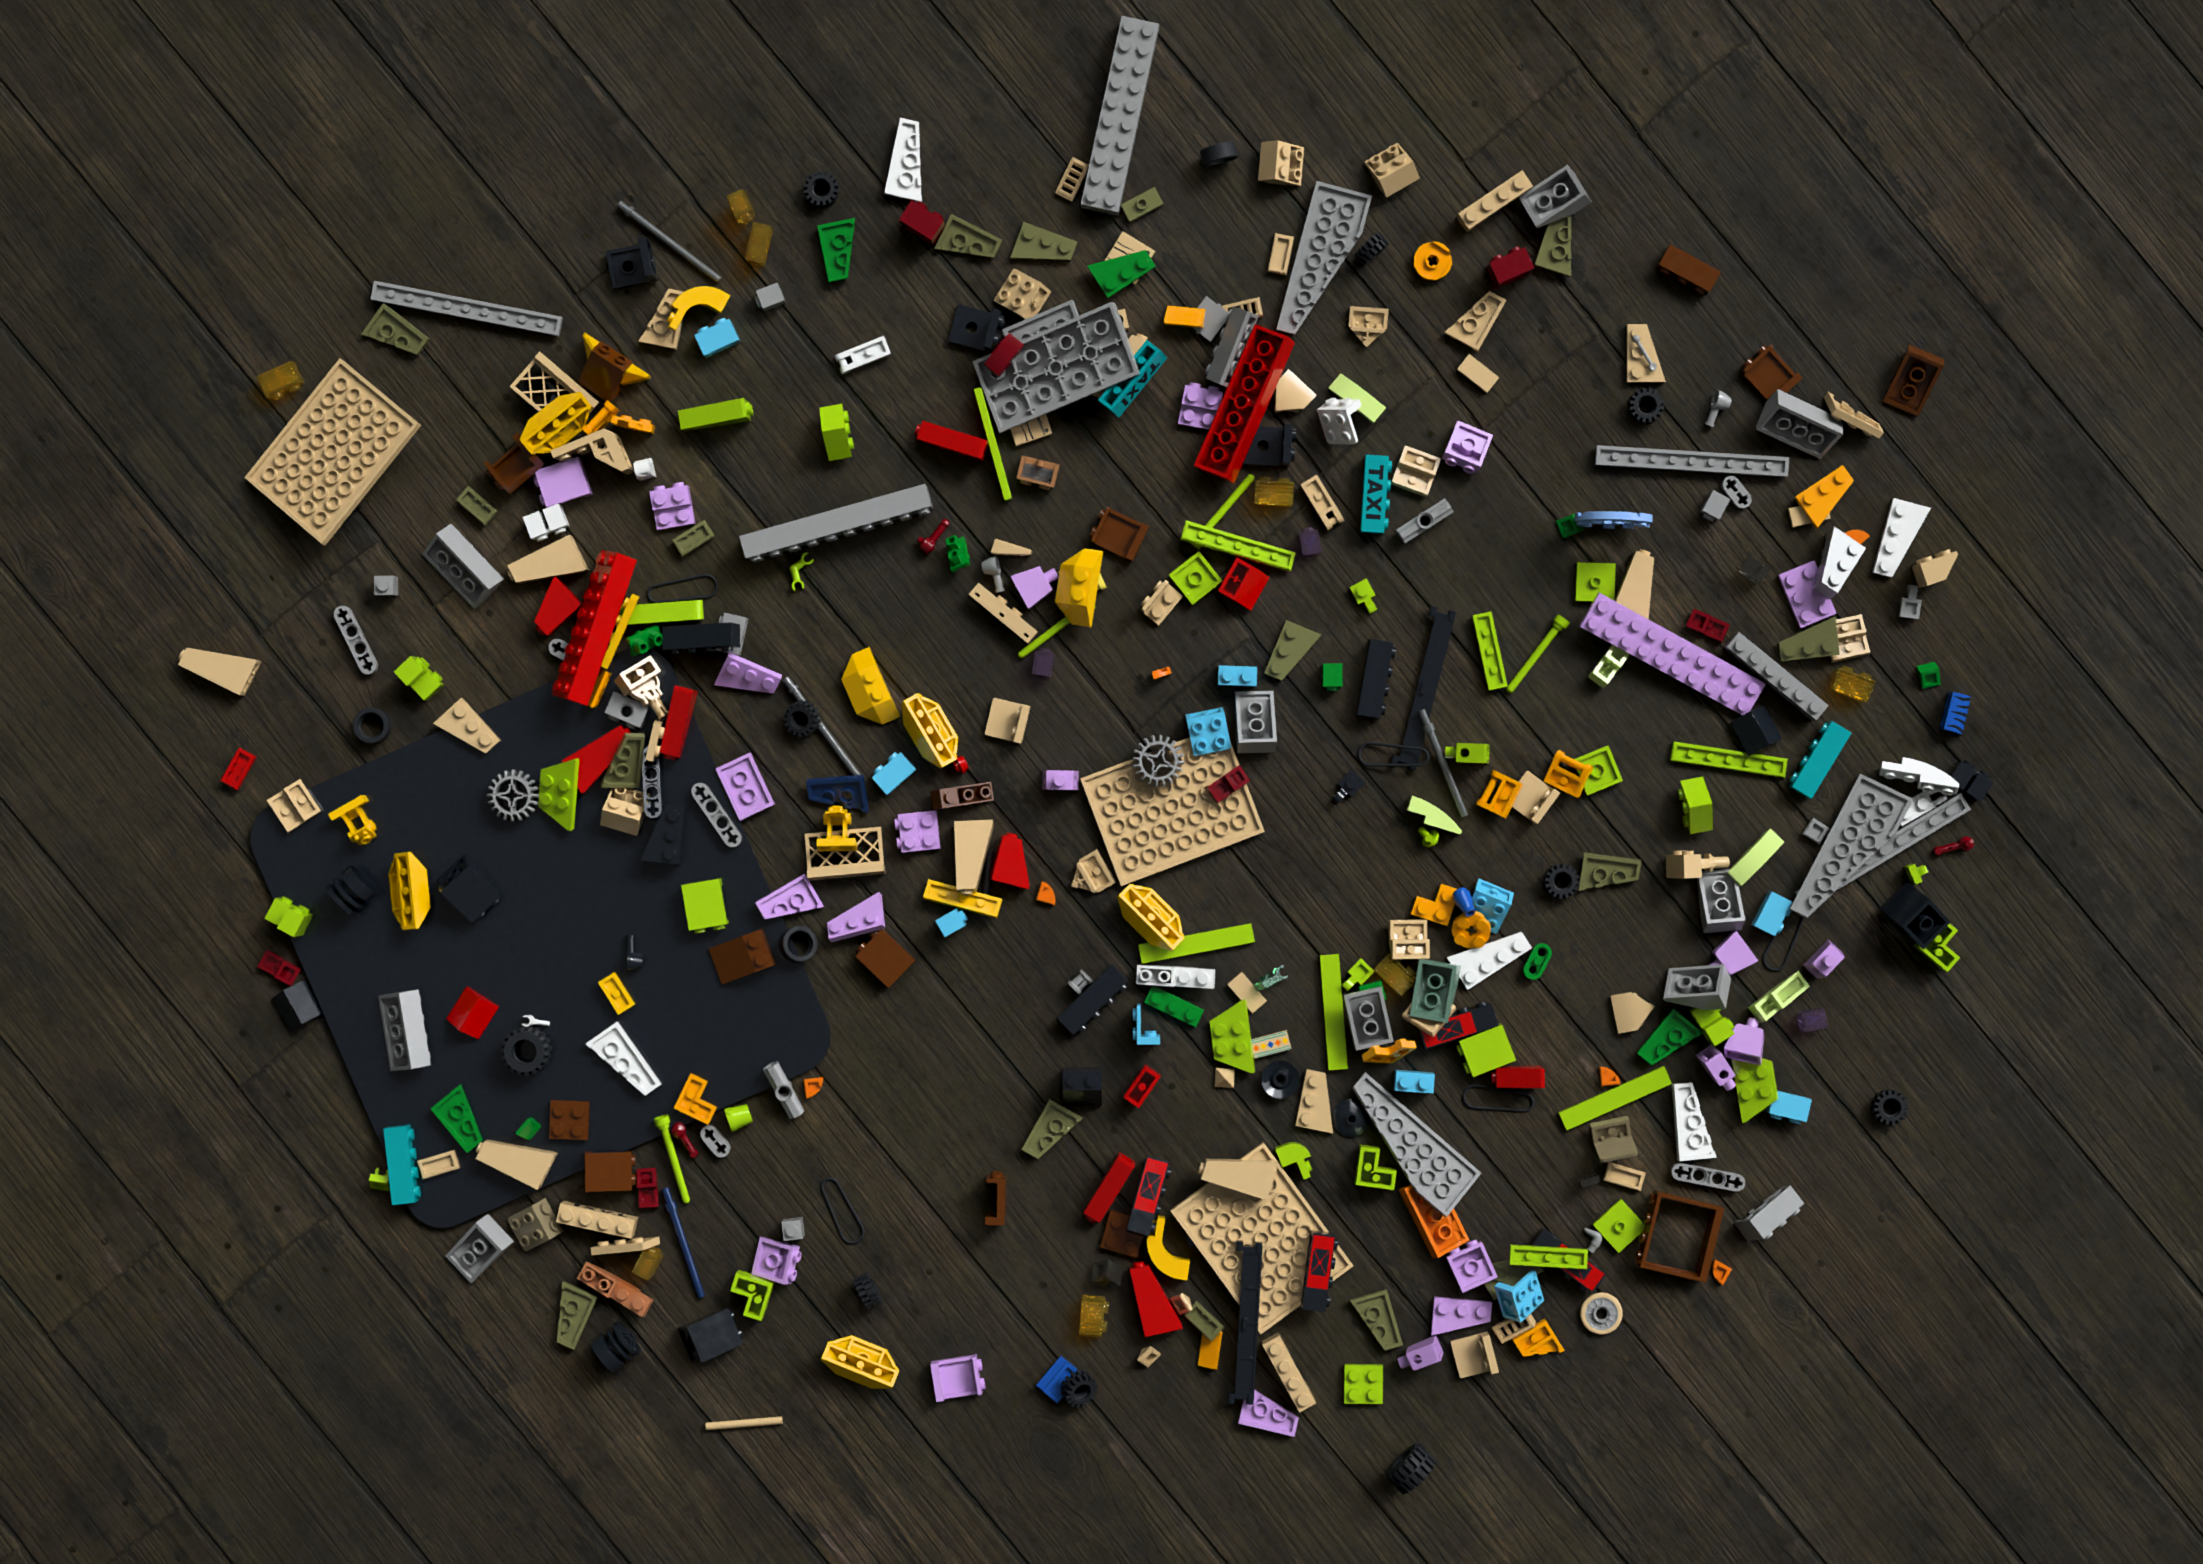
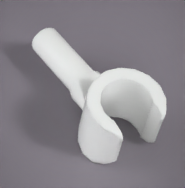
M532 1015L523 1016L530 1020L529 1024L522 1023L525 1027L532 1026L533 1024L550 1026L549 1021L535 1019Z

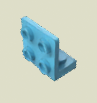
M1223 707L1185 715L1194 756L1231 749Z
M1478 878L1472 896L1475 910L1482 913L1484 918L1489 921L1491 932L1496 934L1511 907L1514 893Z
M1137 1004V1008H1133V1021H1137V1027H1133V1040H1137V1045H1160V1034H1156V1031H1145V1034H1141V1004Z
M1535 1270L1527 1273L1514 1286L1501 1282L1494 1286L1503 1317L1520 1323L1544 1301Z

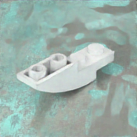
M1903 757L1901 764L1882 761L1880 767V776H1884L1887 779L1899 778L1906 782L1918 781L1917 788L1925 792L1937 791L1944 795L1957 794L1959 789V783L1951 776L1934 766L1918 760Z
M1137 965L1136 984L1214 989L1215 969Z

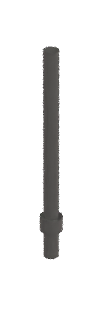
M1425 709L1419 710L1418 713L1423 723V731L1428 735L1461 817H1465L1468 815L1435 735L1433 722H1430Z

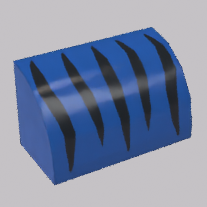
M1948 692L1940 730L1962 735L1971 700L1970 696L1957 692Z

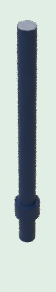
M669 1187L661 1189L666 1202L664 1205L666 1211L670 1214L697 1297L701 1298L705 1296L676 1210L678 1207L676 1201L672 1199Z

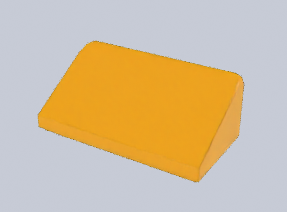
M1167 306L1164 324L1203 328L1206 309Z
M600 668L588 706L597 708L612 675L610 672Z
M1222 1332L1213 1342L1202 1333L1198 1366L1217 1370Z

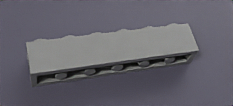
M1740 632L1735 633L1723 647L1810 720H1817L1829 706Z

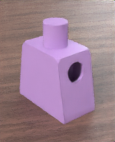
M1039 566L1015 574L1011 578L1027 608L1031 609L1053 591L1049 583L1057 580L1059 576L1054 568L1043 573Z
M1042 770V789L1079 790V771Z
M1732 931L1712 951L1717 960L1710 965L1724 964L1729 975L1756 963L1758 960L1738 932Z
M1827 939L1803 966L1817 979L1824 978L1844 959L1842 951Z
M1748 1018L1746 1025L1736 1024L1733 1029L1734 1035L1729 1037L1724 1047L1725 1058L1761 1066L1764 1031L1758 1028L1759 1021L1757 1019Z
M1709 1045L1695 1055L1715 1083L1719 1086L1723 1085L1726 1091L1736 1086L1732 1079L1735 1077V1073L1722 1053L1713 1045Z
M1434 1335L1409 1346L1406 1350V1355L1397 1359L1401 1369L1411 1365L1413 1371L1441 1361L1444 1352L1437 1336Z

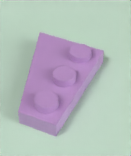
M729 652L714 685L774 693L782 675Z
M802 874L754 902L764 919L824 907L806 874Z
M880 892L827 922L829 940L835 942L884 929L883 902Z
M1434 1296L1431 1336L1490 1322L1492 1302Z
M1254 1390L1253 1405L1246 1404V1399H1243L1238 1424L1294 1437L1299 1417Z

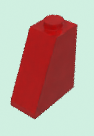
M555 576L552 579L534 621L537 624L535 628L543 636L545 634L547 636L554 634L583 605L559 577Z
M1007 832L1006 835L1000 836L989 880L1029 889L1030 885L1022 840L1017 839L1018 835Z
M1540 1065L1498 1067L1491 1072V1083H1494L1496 1088H1545V1070Z

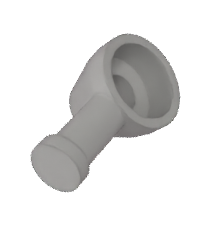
M1717 390L1714 393L1710 405L1711 411L1707 422L1705 421L1706 425L1714 427L1718 411L1729 409L1732 399L1724 392Z
M992 556L982 562V570L984 574L993 575L995 592L1005 591V588L1003 587L1000 575V562L997 556Z

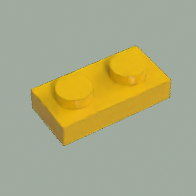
M616 972L598 982L618 1015L635 1005Z

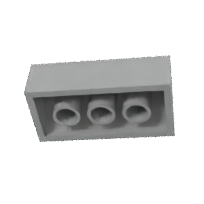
M1235 306L1233 310L1230 309L1227 315L1228 323L1226 328L1223 327L1220 333L1221 341L1219 346L1217 345L1213 351L1214 359L1212 364L1210 363L1206 369V379L1228 387L1253 327L1258 320V315Z
M1779 389L1766 401L1756 426V430L1819 459L1843 435L1842 419L1838 421L1830 413Z
M452 524L436 533L422 553L474 609L483 603L504 580Z
M419 990L379 995L378 999L390 1071L408 1070L431 1065Z

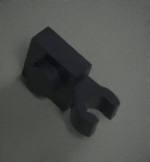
M1350 770L1338 783L1341 789L1332 798L1338 803L1346 794L1352 797L1365 782Z

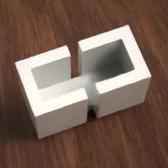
M561 504L543 509L549 528L542 512L537 511L523 517L531 539H537V542L547 539V535L552 532L557 535L566 531L565 528L569 527V523Z

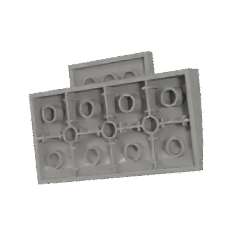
M1070 300L1002 329L1005 337L1008 333H1011L1024 344V348L1013 358L1011 365L1000 377L984 366L991 354L972 361L999 433L1140 375L1116 304L1113 302L1079 316L1074 300Z

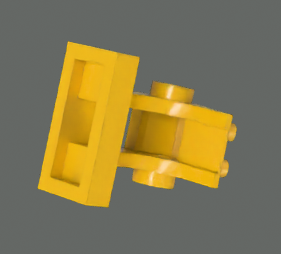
M360 795L328 814L332 821L342 817L350 830L347 833L349 839L360 846L371 842L377 836L375 833L376 825L372 820L368 819L361 807L369 802L366 795ZM360 816L364 826L357 830L352 820Z
M842 806L828 807V810L823 814V823L827 825V838L817 839L818 851H857L856 839L848 838V825H851V813H848L847 809H843ZM843 825V834L832 835L833 826Z

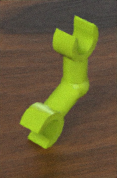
M808 552L804 553L799 561L789 567L794 591H796L795 584L797 582L802 584L803 589L805 587L804 583L800 580L798 570L805 565L813 563L814 559L810 562L804 561V557L809 554Z

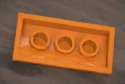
M1411 1184L1399 1189L1432 1258H1439L1469 1241L1454 1208L1447 1217H1444L1420 1197Z

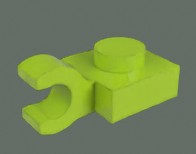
M1367 578L1349 588L1358 605L1364 602L1370 614L1377 610L1371 599L1375 596V593Z
M1360 958L1347 971L1351 976L1341 986L1348 991L1356 982L1362 985L1375 971Z

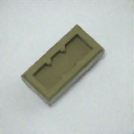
M1153 187L1121 204V207L1129 222H1132L1164 205L1156 188Z
M470 486L456 499L459 504L485 526L498 512Z
M703 520L672 541L683 557L715 537L707 522Z
M1197 1301L1192 1305V1310L1184 1315L1212 1342L1225 1328Z

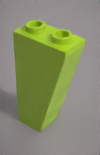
M745 398L678 410L682 431L751 421V416L754 415L752 404Z

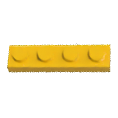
M632 594L630 599L626 597L622 606L625 609L622 616L618 615L615 623L617 629L615 633L612 632L609 641L610 645L606 650L601 667L608 669L639 600V596Z
M928 879L923 895L925 900L996 919L1002 904L1001 898L978 892H972V895H961V893L957 892L956 886Z

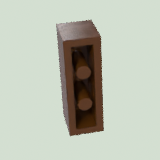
M1671 244L1666 248L1657 265L1661 274L1677 278L1676 281L1684 286L1687 284L1692 286L1693 291L1700 295H1707L1711 291L1721 273L1719 270Z

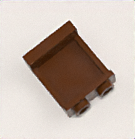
M599 342L591 350L578 383L611 403L621 391L619 386L626 370L632 365V361L605 343Z
M1772 344L1768 347L1762 346L1756 352L1758 356L1754 360L1749 358L1742 365L1744 369L1740 372L1766 401L1777 389L1787 393L1802 379V376L1798 372L1795 374L1772 349Z
M518 432L512 437L517 443L493 465L487 460L484 462L488 468L486 473L492 479H496L494 482L501 491L505 489L509 494L544 465V462L537 453L531 454L520 441L521 435Z
M1107 507L1106 510L1102 509L1098 516L1100 523L1098 527H1093L1089 535L1092 538L1091 543L1133 562L1149 526L1116 512L1110 507Z
M885 929L874 931L869 936L871 940L868 944L863 942L856 950L858 952L856 957L889 988L916 959L899 945Z
M631 1150L626 1152L584 1151L585 1192L632 1191V1186H635V1174H632V1166H635V1155H632Z
M991 1171V1174H988L986 1177V1183H997V1213H986L985 1225L1004 1226L1006 1222L1007 1175H1003L1002 1171Z

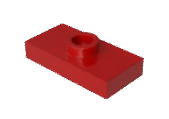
M238 748L220 781L235 790H239L257 757L242 748Z

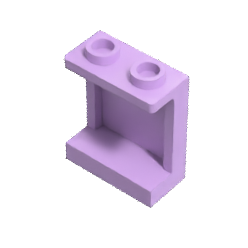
M580 457L541 468L535 472L536 476H533L536 487H540L542 493L539 495L543 506L546 505L547 508L579 497L593 495Z
M977 1354L931 1361L936 1402L974 1394L982 1395V1390L985 1389L984 1378H980V1371L983 1369L982 1361L977 1358Z

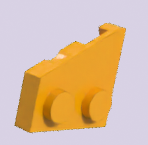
M612 415L611 423L616 427L654 434L655 426L649 420L639 419V421H635L630 416L621 415V417Z
M1545 1319L1536 1323L1535 1327L1513 1338L1514 1343L1523 1356L1565 1351Z

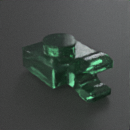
M1281 965L1274 968L1271 976L1267 973L1259 977V982L1253 984L1256 991L1289 977L1288 974L1281 976L1279 973L1284 966Z

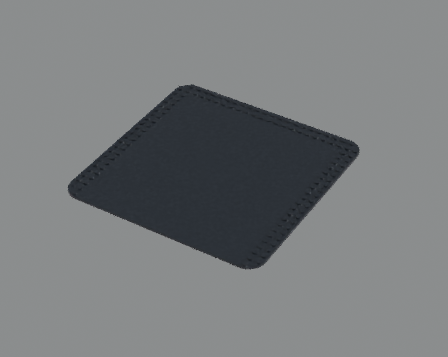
M630 648L615 653L608 669L601 667V669L610 672L612 675L597 708L553 696L552 687L556 681L554 680L478 714L501 740L488 753L482 752L443 729L307 789L321 812L291 832L287 833L270 806L260 813L253 824L250 839L251 848L273 900L279 897L282 898V896L287 897L293 901V905L298 907L302 905L310 909L309 913L313 914L304 935L297 937L289 936L385 1155L384 1128L410 1124L411 1129L414 1130L412 1144L417 1153V1158L414 1159L415 1167H418L419 1177L416 1180L417 1186H420L421 1197H419V1201L408 1203L407 1205L417 1219L429 1226L437 1228L452 1227L537 1190L477 1160L478 1154L475 1152L478 1145L466 1153L433 1113L431 1108L460 1084H462L481 1133L482 1143L486 1140H493L558 1153L541 1186L542 1188L583 1170L584 1151L624 1152L661 1136L662 1132L655 1126L653 1120L658 1116L668 1114L670 1119L669 1132L672 1131V1125L676 1122H682L686 1125L697 1120L674 1109L690 1073L708 1081L700 1099L717 1106L716 1111L772 1087L763 1071V1068L768 1064L778 1061L787 1079H791L817 1066L829 1049L831 1040L830 1026L803 963H791L781 955L779 940L787 930L782 916L764 919L754 903L770 894L771 890L716 771L717 767L693 713L681 758L675 757V760L664 758L663 753H659L662 811L665 805L687 807L682 864L640 861L658 820L651 821L644 816L637 836L600 825L602 809L612 789L601 788L600 784L605 773L585 794H581L577 787L575 825L572 831L565 829L538 805H531L535 809L534 812L527 810L530 815L529 817H525L522 814L523 820H518L516 815V820L511 821L510 816L508 820H503L504 813L498 817L497 812L499 810H491L495 804H488V801L493 800V797H487L488 793H493V790H489L488 787H495L492 779L499 781L497 778L498 774L504 777V771H508L511 776V770H516L517 776L519 771H523V777L526 774L530 775L528 782L535 780V783L531 786H538L539 788L541 769L563 763V759L620 725H624L626 728L627 722L623 720L619 722L613 721L608 718L609 714L605 713L613 692L623 695L614 681L620 673L650 655L661 670L657 676L660 682L659 689L663 693L660 700L669 711L674 686L681 685L669 661L652 649L634 657L631 656ZM626 706L623 709V715L629 717L632 714V709ZM652 708L643 728L637 727V730L629 727L632 733H644V748L649 745L653 723L658 718ZM668 715L662 718V719H664L663 726H662V727H664V728H665V726H666V721H667ZM659 738L658 746H661L662 739ZM648 770L645 775L647 778L653 779L657 773L654 770ZM641 771L640 788H631V789H635V790H638V791H642V792H643L642 771ZM510 780L502 785L499 792H506L508 790ZM517 780L518 789L523 793H528L524 784ZM704 783L710 788L741 833L742 842L739 846L729 847L720 837L692 796L691 789L695 784ZM697 787L698 791L696 792V795H702L704 799L701 800V803L703 804V802L707 799H710L711 796L709 795L708 797H706L704 795V787ZM650 788L646 792L651 794L650 797H655L658 794L654 788ZM539 789L534 791V794H539ZM513 790V793L506 794L505 796H510L513 801L514 798L522 795H517ZM360 795H366L369 802L361 807L368 819L372 820L376 825L375 833L377 836L371 842L360 846L349 839L347 833L350 830L343 818L332 821L328 814ZM499 798L502 806L510 811L508 801ZM527 799L519 800L516 811L525 806ZM712 801L708 802L706 805L707 811L710 813L716 811V804ZM651 802V810L647 811L651 812V815H655V812H658V810H655L654 802ZM360 816L352 820L357 830L364 826ZM724 817L717 820L719 828H725L728 824ZM731 826L728 830L723 831L722 833L723 835L728 833L730 836V839L728 841L734 842L736 844V838H738V836L731 834L730 830H733ZM411 852L427 869L431 908L418 929L402 930L401 924L392 912L388 873L394 859V853ZM464 854L495 886L500 894L498 903L493 907H489L483 917L475 920L473 923L440 893L436 881ZM349 865L359 869L378 891V894L370 902L360 899L363 908L357 909L358 913L354 916L339 908L326 890V886L330 883L333 884L335 878L344 882L340 873ZM721 878L726 917L729 924H725L724 929L713 930V927L705 928L706 932L694 933V930L689 931L681 885ZM763 928L776 964L722 984L709 948ZM625 935H635L634 953L642 955V968L626 971ZM790 936L788 940L789 951L799 956ZM616 972L635 1003L634 1006L619 1015L598 984L599 981ZM466 986L499 1006L480 1039L459 1031L446 1019ZM418 989L421 996V1008L424 1015V1027L427 1034L431 1065L408 1070L390 1071L378 996ZM524 1015H532L535 1019L550 1022V1026L533 1024L532 1028H539V1031H544L546 1038H549L551 1041L549 1042L550 1046H552L550 1051L552 1056L548 1060L549 1063L541 1071L529 1076H520L516 1072L512 1073L509 1071L510 1068L505 1067V1061L501 1059L503 1053L500 1052L503 1047L502 1042L509 1033L515 1029L525 1027L522 1023L529 1024V1018L523 1017ZM618 1021L662 1084L647 1095H644L607 1061L603 1060L592 1048L588 1047L586 1043ZM522 1040L516 1048L517 1055L522 1061L531 1062L535 1059L537 1051L531 1041ZM551 1100L590 1101L588 1140L549 1139ZM532 1117L541 1125L539 1131L530 1140L518 1136L516 1131L528 1118ZM451 1150L456 1151L460 1165L459 1169L422 1179L417 1163L418 1160Z

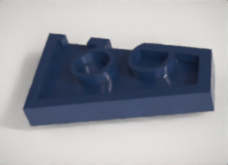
M864 775L807 779L806 781L809 800L831 805L838 804L848 809L856 808L866 813L869 811Z

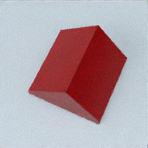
M466 986L446 1019L459 1031L480 1039L499 1006Z

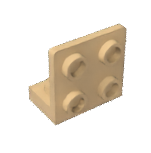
M1013 269L994 301L1015 312L1025 320L1038 314L1051 291L1041 282L1017 269Z
M1167 580L1164 582L1159 581L1153 589L1155 592L1151 598L1147 596L1141 603L1143 607L1141 612L1158 626L1183 597L1182 594L1168 584Z
M993 698L985 735L1022 744L1031 706Z
M1526 771L1518 781L1523 786L1512 807L1533 823L1538 824L1560 792L1545 784L1531 772Z
M1488 1332L1463 1337L1450 1342L1460 1378L1488 1371L1491 1374L1499 1373Z

